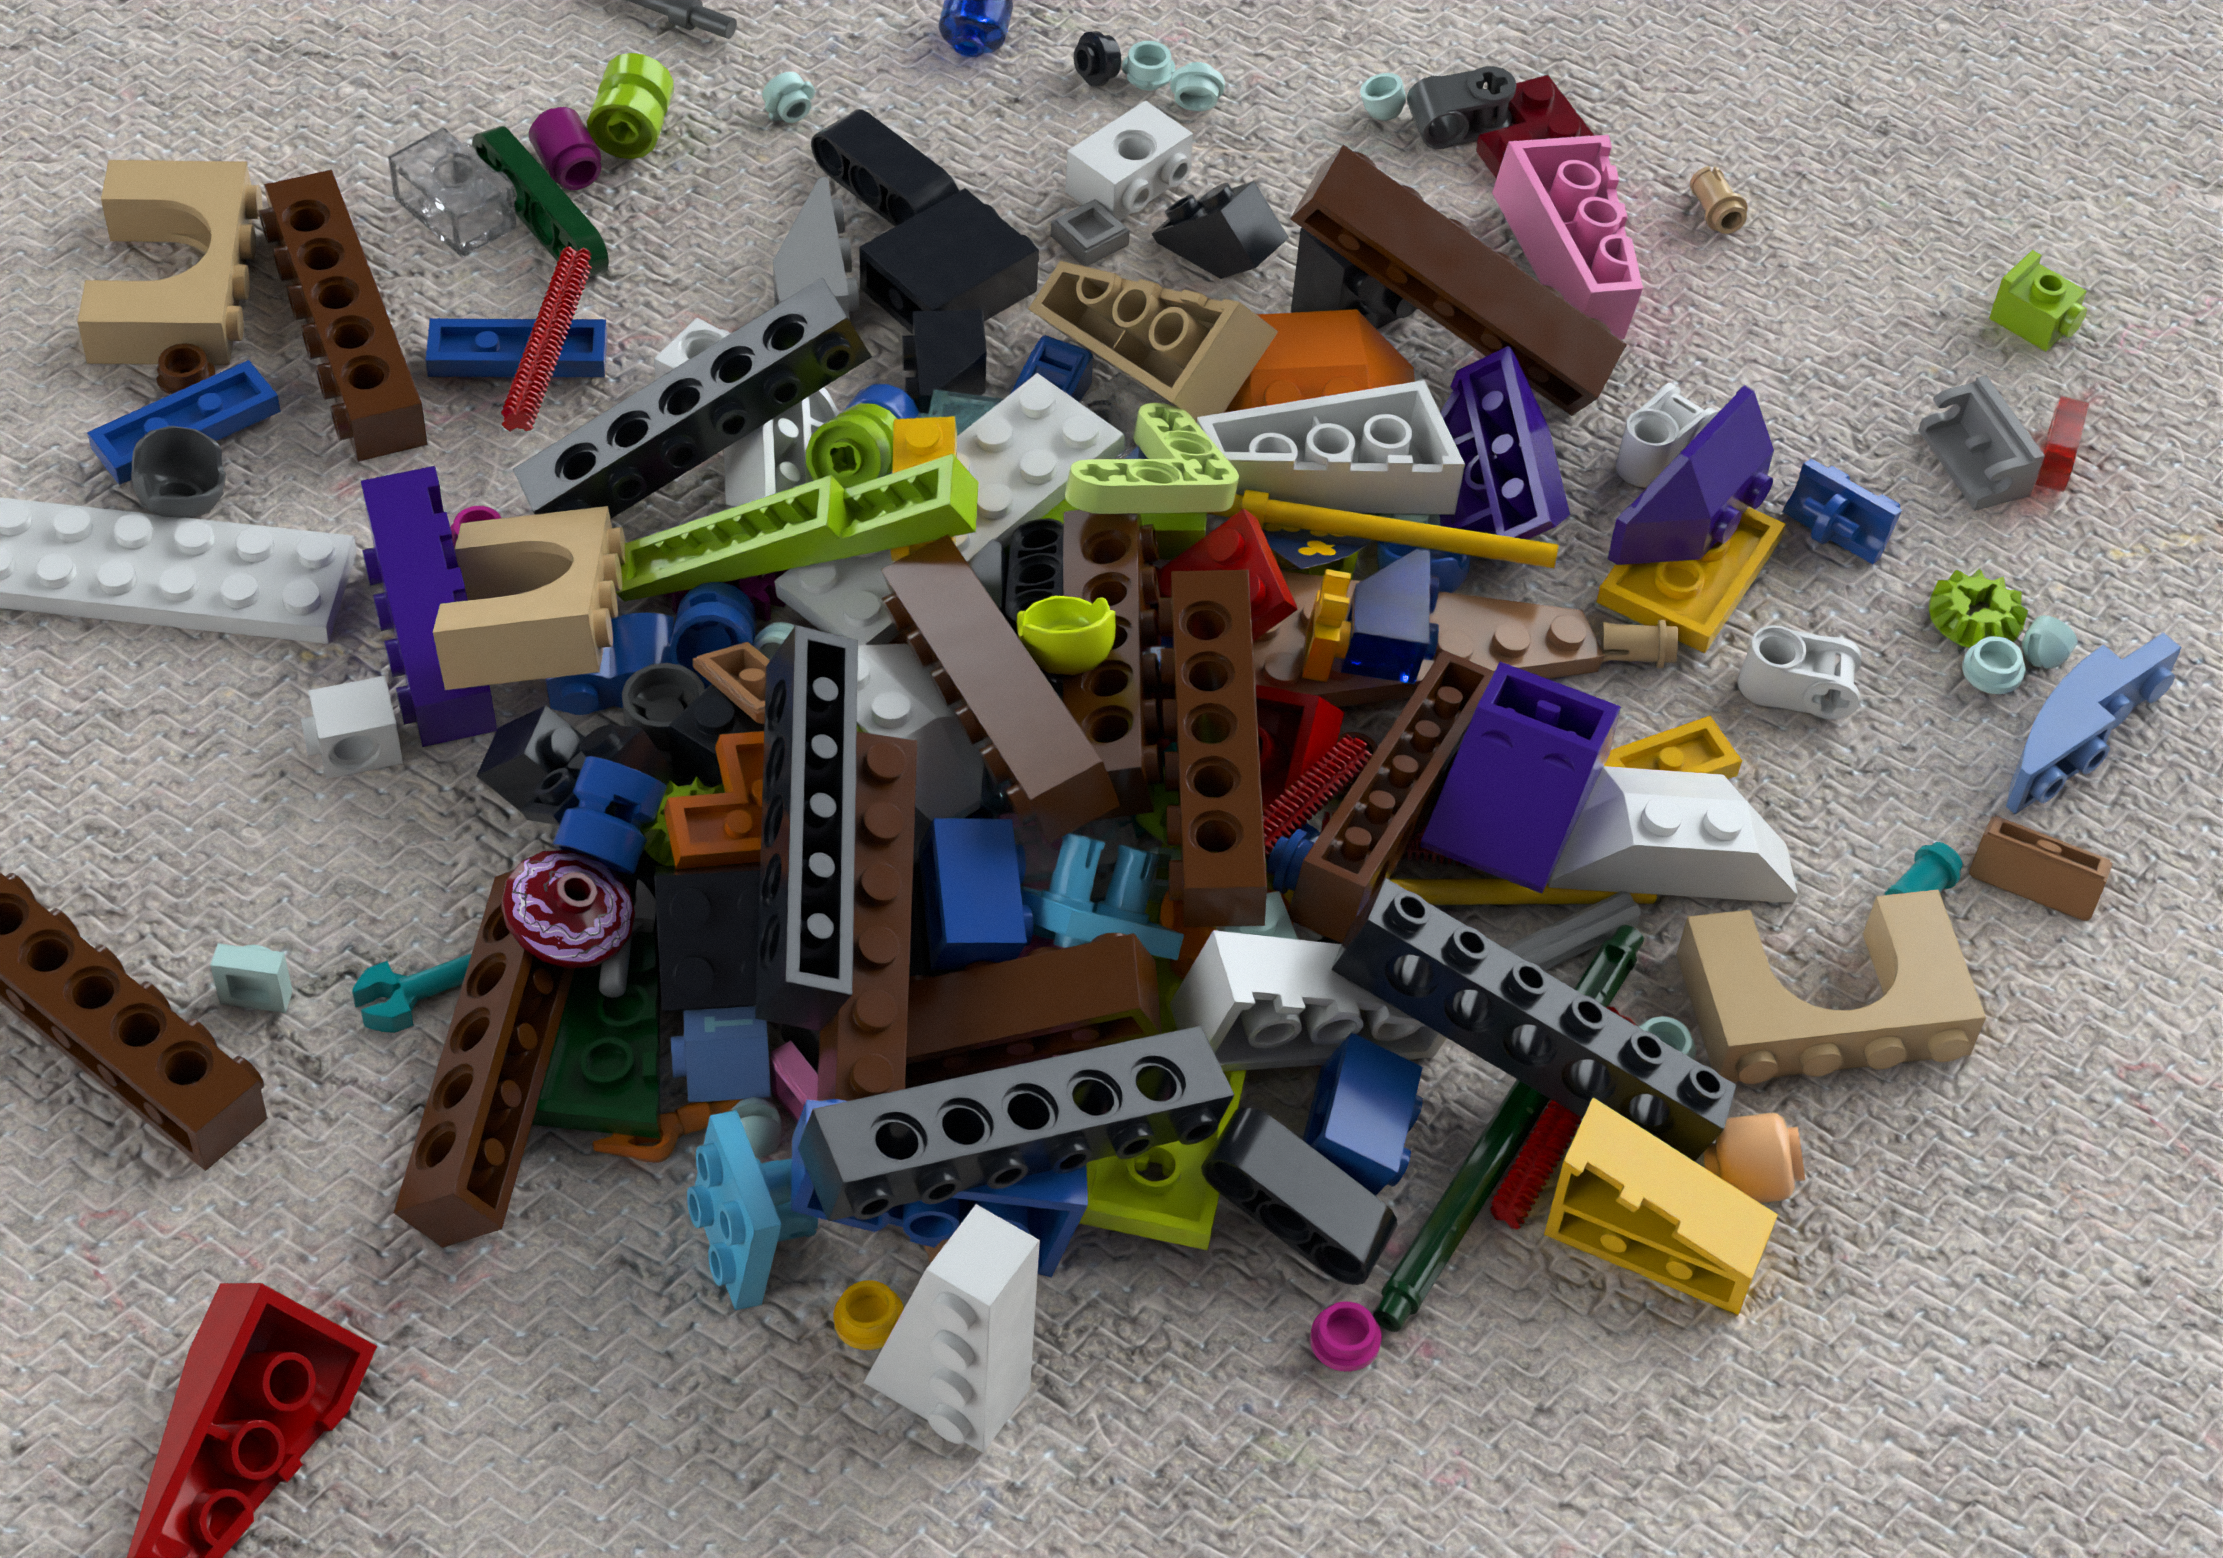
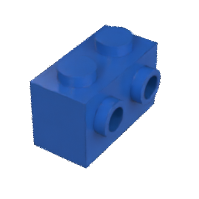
M933 818L918 847L931 970H963L968 964L978 961L1000 963L1017 959L1023 948L1031 943L1033 915L1030 906L1022 905L1020 885L1025 877L1026 856L1023 845L1015 844L1012 819Z
M1351 1032L1321 1066L1302 1140L1375 1196L1386 1185L1396 1186L1403 1177L1411 1157V1150L1404 1147L1407 1133L1416 1123L1423 1106V1098L1417 1095L1423 1067Z

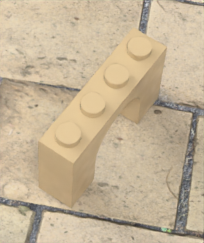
M108 160L101 202L110 241L176 242L196 247L206 254L190 269L165 279L151 281L85 280L77 323L87 364H158L159 356L165 349L176 344L188 343L200 347L206 354L207 362L213 365H230L233 341H242L244 332L243 310L239 306V301L248 300L250 294V274L248 265H245L246 259H254L256 255V233L252 219L260 220L259 210L262 209L260 185H251L247 161Z
M608 506L461 523L455 545V553L458 567L461 568L468 601L440 604L433 629L445 690L600 672L603 649L613 645L611 619L617 618L618 615L616 591L622 590L620 564L625 563V537L622 527L612 528Z
M1939 890L1876 896L1863 932V937L1879 979L1883 997L1868 1006L1853 1010H1831L1817 1007L1790 993L1777 980L1769 966L1751 910L1687 916L1676 956L1712 1069L1731 1082L1741 1081L1746 1084H1756L1772 1077L1798 1074L1819 1077L1842 1069L1860 1067L1887 1069L1904 1062L1931 1059L1937 1062H1950L1962 1056L1971 1055L1986 1016Z

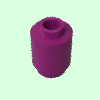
M568 107L551 108L542 112L532 123L528 137L550 177L568 190H579L591 185L601 173V152L578 113Z

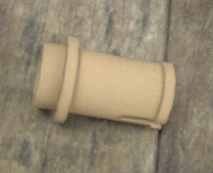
M1709 166L1698 170L1691 178L1689 186L1692 193L1698 198L1705 209L1707 225L1712 230L1723 234L1739 230L1747 219L1748 205L1745 198L1733 192L1723 172L1718 167L1714 166L1712 172Z
M1658 620L1657 626L1602 623L1603 634H1601L1600 648L1605 656L1603 662H1608V660L1655 662L1656 668H1663L1664 663H1676L1678 651L1677 626H1666L1665 620Z

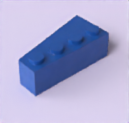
M806 1099L792 1136L791 1211L827 1220L798 1146L812 1109L847 1102L845 1100L828 1099L816 1101ZM951 1139L952 1141H954V1142H956V1143L962 1144V1143H960L959 1141H956V1140H954V1139ZM883 1153L884 1155H886V1156L889 1157V1158L898 1160L897 1158H895V1157L892 1156V1155ZM1084 1165L1073 1172L1057 1174L1050 1170L1024 1176L1015 1184L1000 1189H992L985 1185L959 1191L953 1197L940 1203L926 1204L920 1200L894 1206L887 1212L871 1219H857L855 1216L833 1220L832 1222L871 1232H877L888 1224L903 1227L904 1232L910 1237V1242L935 1248L942 1240L950 1239L977 1204L1039 1239L1038 1274L1052 1278L1088 1206L1087 1166Z

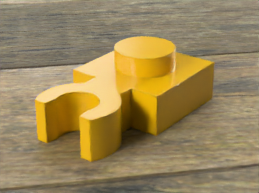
M1325 570L1321 588L1317 591L1305 631L1302 678L1327 682L1334 657L1345 659L1351 633V622L1344 621L1349 607L1350 598H1347L1346 595L1351 580V573Z

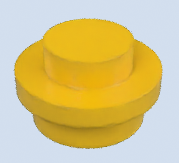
M874 1280L859 1281L849 1286L835 1305L833 1320L836 1333L844 1343L856 1349L875 1350L882 1348L902 1314L904 1306L899 1296L887 1285Z

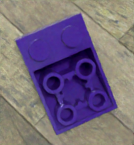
M1500 661L1475 709L1422 837L1420 847L1542 894L1609 757L1621 706Z

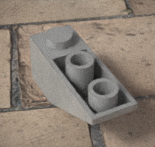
M827 177L818 178L773 260L774 305H778L823 277L849 319V313L859 312L858 285L856 278H846L845 273L852 272L849 238L839 239L838 233H844L845 231L843 205L841 199H831Z

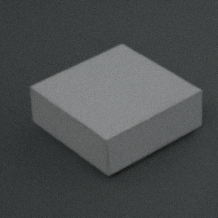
M1094 199L1051 221L1050 236L1079 263L1087 267L1129 245L1130 230Z

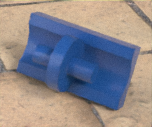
M1809 459L1803 463L1797 485L1785 504L1782 513L1812 529L1811 538L1816 542L1824 545L1831 540L1867 562L1874 564L1880 560L1902 509L1900 504L1883 494L1877 496L1850 481L1849 475L1832 465L1827 468L1819 462Z

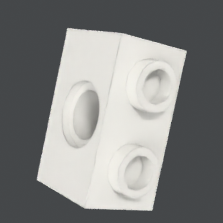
M1145 100L1067 150L1065 192L1082 205L1096 199L1121 221L1131 213L1141 211L1149 201L1169 188L1180 185L1190 175L1193 133Z

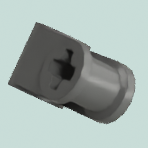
M1485 66L1473 71L1445 76H1430L1421 79L1412 86L1406 98L1407 105L1423 142L1433 149H1445L1457 144L1478 141L1480 134L1512 126V115L1508 106L1509 101L1516 92V80L1510 72L1495 66ZM1485 82H1487V89H1483ZM1492 117H1496L1494 124H1492Z

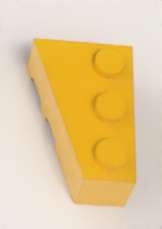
M1592 1098L1563 1161L1544 1235L1739 1315L1766 1250L1778 1214L1597 1099Z

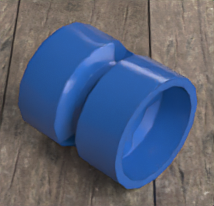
M722 582L703 583L689 590L679 603L669 648L671 664L684 666L696 673L703 682L705 690L713 684L693 668V658L745 642H749L754 646L757 619L755 607L749 597L733 585Z
M587 756L572 791L579 800V804L577 807L565 810L552 845L559 850H571L593 856L616 872L633 875L647 842L646 837L640 830L641 826L655 820L667 786L659 780L625 765L598 757ZM609 803L617 806L615 817L604 813Z

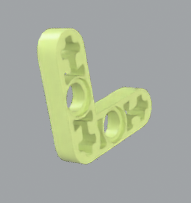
M1147 403L1142 405L1138 411L1133 439L1148 459L1079 460L1072 463L1065 491V498L1069 504L1090 513L1221 512L1230 509L1233 505L1239 474L1185 410L1165 403Z

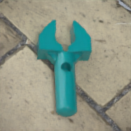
M471 954L410 976L394 973L388 961L367 968L352 989L355 1007L368 1004L381 997L390 999L385 1003H378L361 1009L364 1026L372 1030L396 1033L414 1026L411 1011L417 1001L462 985Z

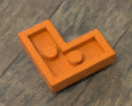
M764 731L721 734L719 736L715 750L725 793L669 797L667 799L663 812L676 869L760 862Z

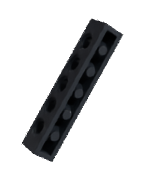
M821 277L513 468V471L534 514L608 506L610 519L872 358L824 278Z
M797 625L794 626L766 666L755 1019L821 1031L852 996L858 640Z
M1385 878L1349 926L1331 968L1332 971L1580 1117H1584L1592 1098H1595L1694 1162L1724 1130L1736 1084L1719 1075L1714 1069L1700 1064L1661 1041L1653 1033L1639 1028L1605 1008L1597 1000L1585 996L1543 971L1536 964L1526 961L1485 937L1477 929L1463 924L1434 907L1419 895L1407 891Z
M1196 1026L814 1108L807 1122L798 1150L828 1221L855 1216L857 1219H871L887 1212L894 1206L920 1200L926 1204L940 1203L963 1190L985 1185L992 1189L1005 1188L1020 1181L1024 1176L1050 1170L1057 1174H1065L1098 1159L1116 1155L1120 1159H1131L1142 1155L1152 1147L1180 1141L1181 1144L1191 1145L1201 1142L1216 1132L1234 1097V1093L1202 1027ZM951 1139H954V1140H956V1141H959V1142L962 1143V1144L956 1143V1142L952 1141ZM883 1153L892 1155V1156H894L895 1158H897L898 1160L889 1158V1157H887L886 1155H884Z

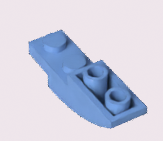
M2163 632L2123 659L2119 658L2103 644L2078 663L2053 690L2037 715L2013 775L2006 807L2014 814H2017L2036 800L2040 803H2046L2061 790L2066 780L2078 772L2086 775L2094 771L2104 761L2110 751V747L2106 743L2111 731L2127 718L2135 706L2144 700H2147L2149 703L2157 701L2171 687L2175 680V675L2171 671L2182 647Z

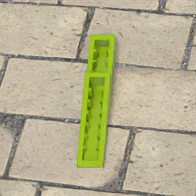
M954 454L844 489L830 475L625 543V563L620 564L622 590L616 591V594L626 602L692 589L703 583L727 582L934 541L947 534L950 537L974 533L976 532L979 482Z

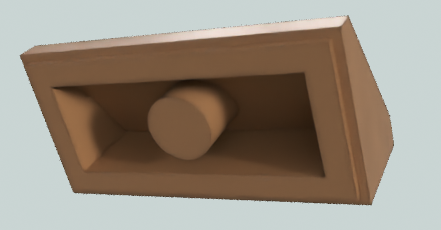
M745 642L693 658L694 669L754 721L765 724L766 666L770 662L766 656L749 642Z
M1995 815V817H1991L1969 869V874L1973 878L2080 920L2088 921L2092 918L2113 863L2110 862V859Z

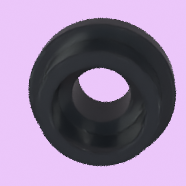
M1099 31L1086 32L1080 37L1073 56L1076 71L1090 86L1105 85L1109 79L1115 78L1121 68V52L1117 41L1112 36L1103 35Z

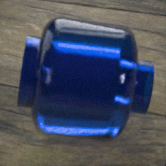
M944 0L938 24L941 36L957 53L966 57H979L983 53L995 52L1005 43L1014 7L1013 1Z

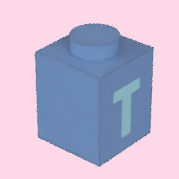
M756 1006L683 1011L684 1036L671 1037L673 1078L687 1077L688 1103L771 1097L766 1020L755 1019Z

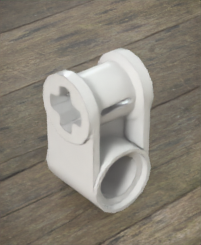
M1673 383L1665 384L1656 392L1651 400L1632 413L1627 419L1616 460V470L1619 476L1629 484L1647 488L1718 414V411L1713 408L1702 409L1681 396V390L1677 385Z
M1769 625L1760 628L1754 633L1737 680L1738 688L1745 698L1760 706L1779 707L1810 713L1824 719L1845 718L1854 713L1859 705V691L1856 685H1854V674L1861 667L1862 653L1856 644L1841 637H1825L1794 631L1783 626ZM1835 655H1839L1841 659L1836 667H1834ZM1830 689V700L1826 701L1824 695Z

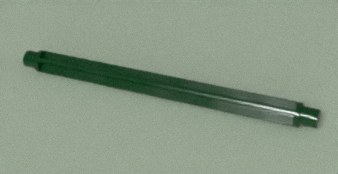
M1629 925L1618 927L1613 937L1602 943L1598 953L1576 985L1575 990L1597 1000L1605 1008L1608 1007L1626 977L1636 965V954L1644 942L1642 934L1636 928ZM1516 1079L1395 1271L1381 1290L1383 1298L1373 1312V1317L1379 1326L1388 1331L1397 1332L1401 1329L1409 1315L1418 1312L1423 1300L1550 1098Z

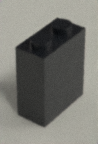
M964 188L860 246V289L911 334H913V311L983 309V319L986 321L1037 291L1039 249L1036 248L1029 237L1018 233L999 217L992 206L984 204Z

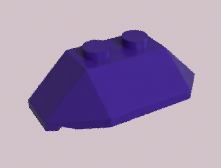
M1507 346L1457 370L1450 385L1453 392L1440 410L1441 416L1465 463L1455 514H1439L1440 525L1529 540L1558 526L1570 515L1549 426L1514 352Z
M1743 385L1736 392V395L1648 485L1640 496L1616 518L1607 558L1609 561L1616 565L1699 560L1717 541L1724 544L1731 538L1740 523L1742 514L1748 507L1757 509L1763 503L1773 484V478L1768 476V471L1774 449L1754 389Z

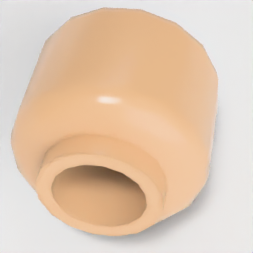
M1777 1113L1727 1118L1725 1128L1716 1138V1143H1712L1703 1152L1705 1168L1759 1203L1786 1200L1793 1194L1795 1182L1805 1181L1798 1126L1788 1128L1786 1121Z

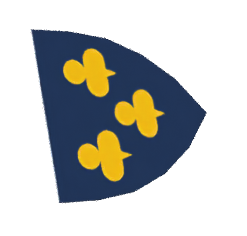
M1265 523V527L1262 529L1270 548L1300 569L1323 565L1348 557L1366 547L1371 541L1369 539Z

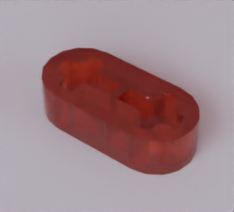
M2063 395L2059 396L2043 448L2045 457L2035 485L2064 493L2076 459L2089 402Z

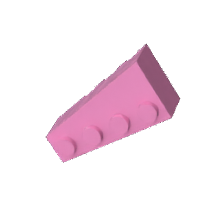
M1609 135L1509 141L1492 194L1541 284L1548 285L1559 291L1564 300L1580 312L1603 322L1614 336L1620 340L1625 339L1641 296L1643 285L1632 238L1626 236L1625 223L1628 217L1625 204L1619 203L1616 188L1619 178L1616 165L1610 164L1609 154L1612 146Z

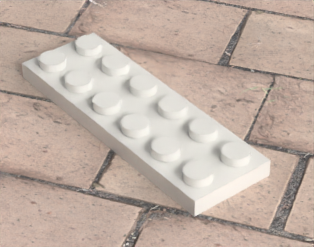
M1036 373L957 436V459L979 482L976 532L956 536V547L965 560L968 562L992 539L1000 542L1003 549L1010 544L1013 532L1020 525L1028 521L1041 519L1065 499V491L1072 463L1088 459H1115L1125 450L1124 434L1040 374ZM890 549L789 569L774 581L777 597L823 632L858 640V645H887L901 633L894 626L881 598L891 594L880 570L895 562L891 559Z
M0 497V608L329 644L357 553L353 535L186 517H162L149 513Z

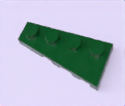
M631 895L634 906L635 895ZM655 914L653 933L638 932L632 937L626 991L622 996L611 998L600 992L601 964L595 967L575 968L531 1125L661 1139L659 949L657 914Z

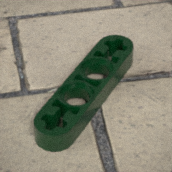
M499 126L475 134L472 140V150L479 171L553 258L558 262L560 253L568 246L575 251H579L584 247L592 254L590 256L591 259L588 261L592 269L587 277L591 278L605 273L608 270L609 259L602 236L511 131L505 126Z

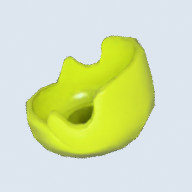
M1055 595L1032 603L1026 611H1019L1017 614V633L1019 639L1038 667L1048 673L1076 675L1093 670L1107 658L1114 644L1116 629L1115 611L1110 610L1107 600L1103 597L1097 598L1092 604L1077 597Z

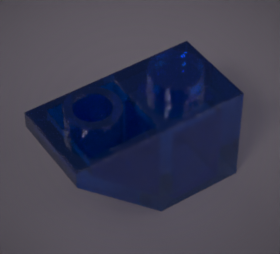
M1417 548L1355 585L1344 620L1351 622V633L1345 659H1341V673L1415 684L1423 660H1433L1437 649L1439 625L1429 622V614H1433L1436 608L1439 593V577L1430 576V550Z

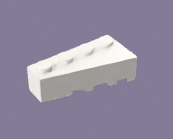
M976 1204L925 1270L863 1383L928 1420L932 1429L947 1441L955 1444L965 1442L984 1453L1030 1390L1040 1240Z

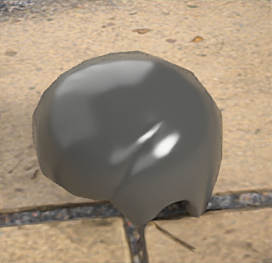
M168 426L149 431L136 443L132 457L131 480L140 503L147 506L150 512L162 517L193 518L210 513L224 494L223 488L225 486L226 472L222 465V449L214 439L191 428Z

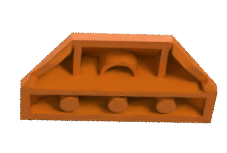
M1357 309L1256 314L1276 329L1278 333L1224 413L1415 382L1414 367Z

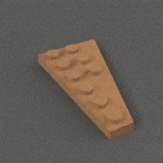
M1288 571L1281 572L1298 610L1253 641L1255 684L1320 696L1335 707L1412 697L1442 650L1492 671L1496 670L1501 661L1546 679L1598 672L1605 657L1583 610L1441 591H1423L1417 588L1350 580L1346 595L1347 598H1350L1349 607L1344 621L1351 622V633L1345 659L1334 657L1327 682L1302 678L1305 631L1317 591L1321 588L1323 576Z

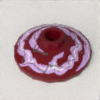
M542 851L521 861L507 878L501 900L506 927L519 945L543 962L569 969L595 967L615 957L632 934L635 910L629 889L614 870L593 856L575 851ZM565 893L572 894L582 901L572 900Z

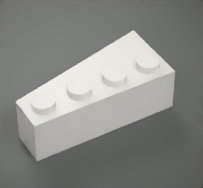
M1425 380L1197 417V424L1239 474L1235 494L1244 495L1245 489L1270 493L1269 499L1355 513L1455 514L1465 463Z
M1213 930L1170 1002L1177 1030L1201 1026L1223 1071L1323 1065L1351 1032L1406 1059L1433 1058L1447 1039L1332 971L1331 968L1341 947V944Z

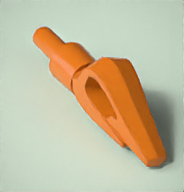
M743 1099L711 1101L708 1103L691 1102L675 1109V1112L660 1114L661 1139L613 1133L611 1137L593 1141L592 1146L596 1152L644 1162H663L672 1154L678 1138L706 1129L710 1115L729 1112ZM660 1141L659 1144L654 1146H637L641 1143Z

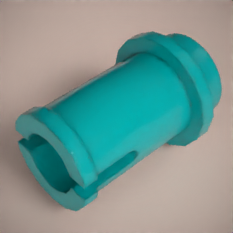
M1935 842L1932 845H1924L1916 851L1914 855L1915 863L1894 885H1891L1885 891L1884 895L1939 890L1941 892L1943 889L1953 888L1960 881V871L1963 867L1962 860L1958 853L1947 844Z

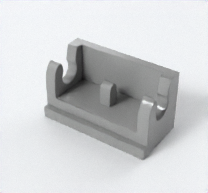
M1988 376L1977 377L1973 383L1946 389L1934 396L1933 401L1938 408L1953 406L1943 413H1934L1921 419L1918 431L1974 511L2031 496L2045 455Z

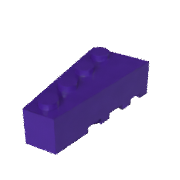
M431 466L361 480L373 548L363 549L362 553L370 586L382 584L384 593L373 595L381 631L393 629L395 639L384 641L392 678L405 675L407 683L406 686L396 688L404 725L417 724L422 747L497 731L490 685L445 690L433 636L439 606L443 603L468 601L461 568L458 567L447 512L443 510L436 467Z

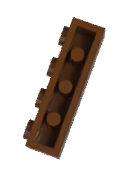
M1105 933L1095 937L1091 943L1063 949L1057 947L1037 948L1029 952L1027 957L1000 963L978 961L968 964L963 968V971L936 977L928 975L910 976L905 1089L1052 1058L1053 1055H1066L1162 1034L1156 961L1134 933L1127 935L1123 933Z

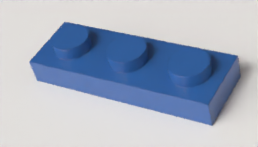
M430 318L425 359L428 377H515L536 319ZM573 319L571 321L572 324L569 326L570 329L567 331L568 335L565 336L566 340L560 351L561 354L558 356L559 359L554 367L555 370L552 372V377L605 378L607 352L606 319Z
M247 360L87 432L92 451L116 482L121 485L131 480L132 457L136 443L151 430L168 426L191 428L218 441L281 412L277 393L254 365Z

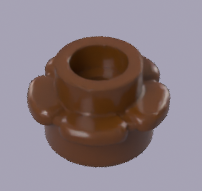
M182 343L170 346L161 353L158 359L157 373L159 376H157L156 382L162 391L167 394H173L214 376L216 373L214 365L207 362L206 354L200 347Z

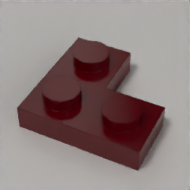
M1544 75L1516 83V92L1509 101L1508 106L1514 125L1480 134L1478 136L1476 152L1497 179L1509 141L1595 135L1550 76Z

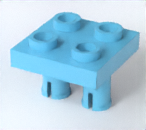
M1068 833L1062 837L1063 841L1049 889L1040 891L1020 886L1022 905H1028L1032 910L1033 935L1054 939L1053 944L1068 948L1091 943L1095 937L1105 933H1123L1126 935L1134 933L1150 955L1178 960L1184 934L1149 921V914L1145 913L1155 867L1160 859L1158 854L1119 844L1117 850L1119 853L1105 901L1094 903L1089 899L1101 850L1104 849L1105 842Z
M737 1110L710 1115L704 1144L696 1149L698 1172L695 1186L689 1187L687 1190V1205L692 1223L696 1228L704 1227L710 1243L708 1258L713 1279L718 1286L726 1285L735 1311L762 1305L777 1242L804 1236L816 1235L815 1229L818 1228V1218L791 1211L792 1158L761 1163L758 1158H755Z

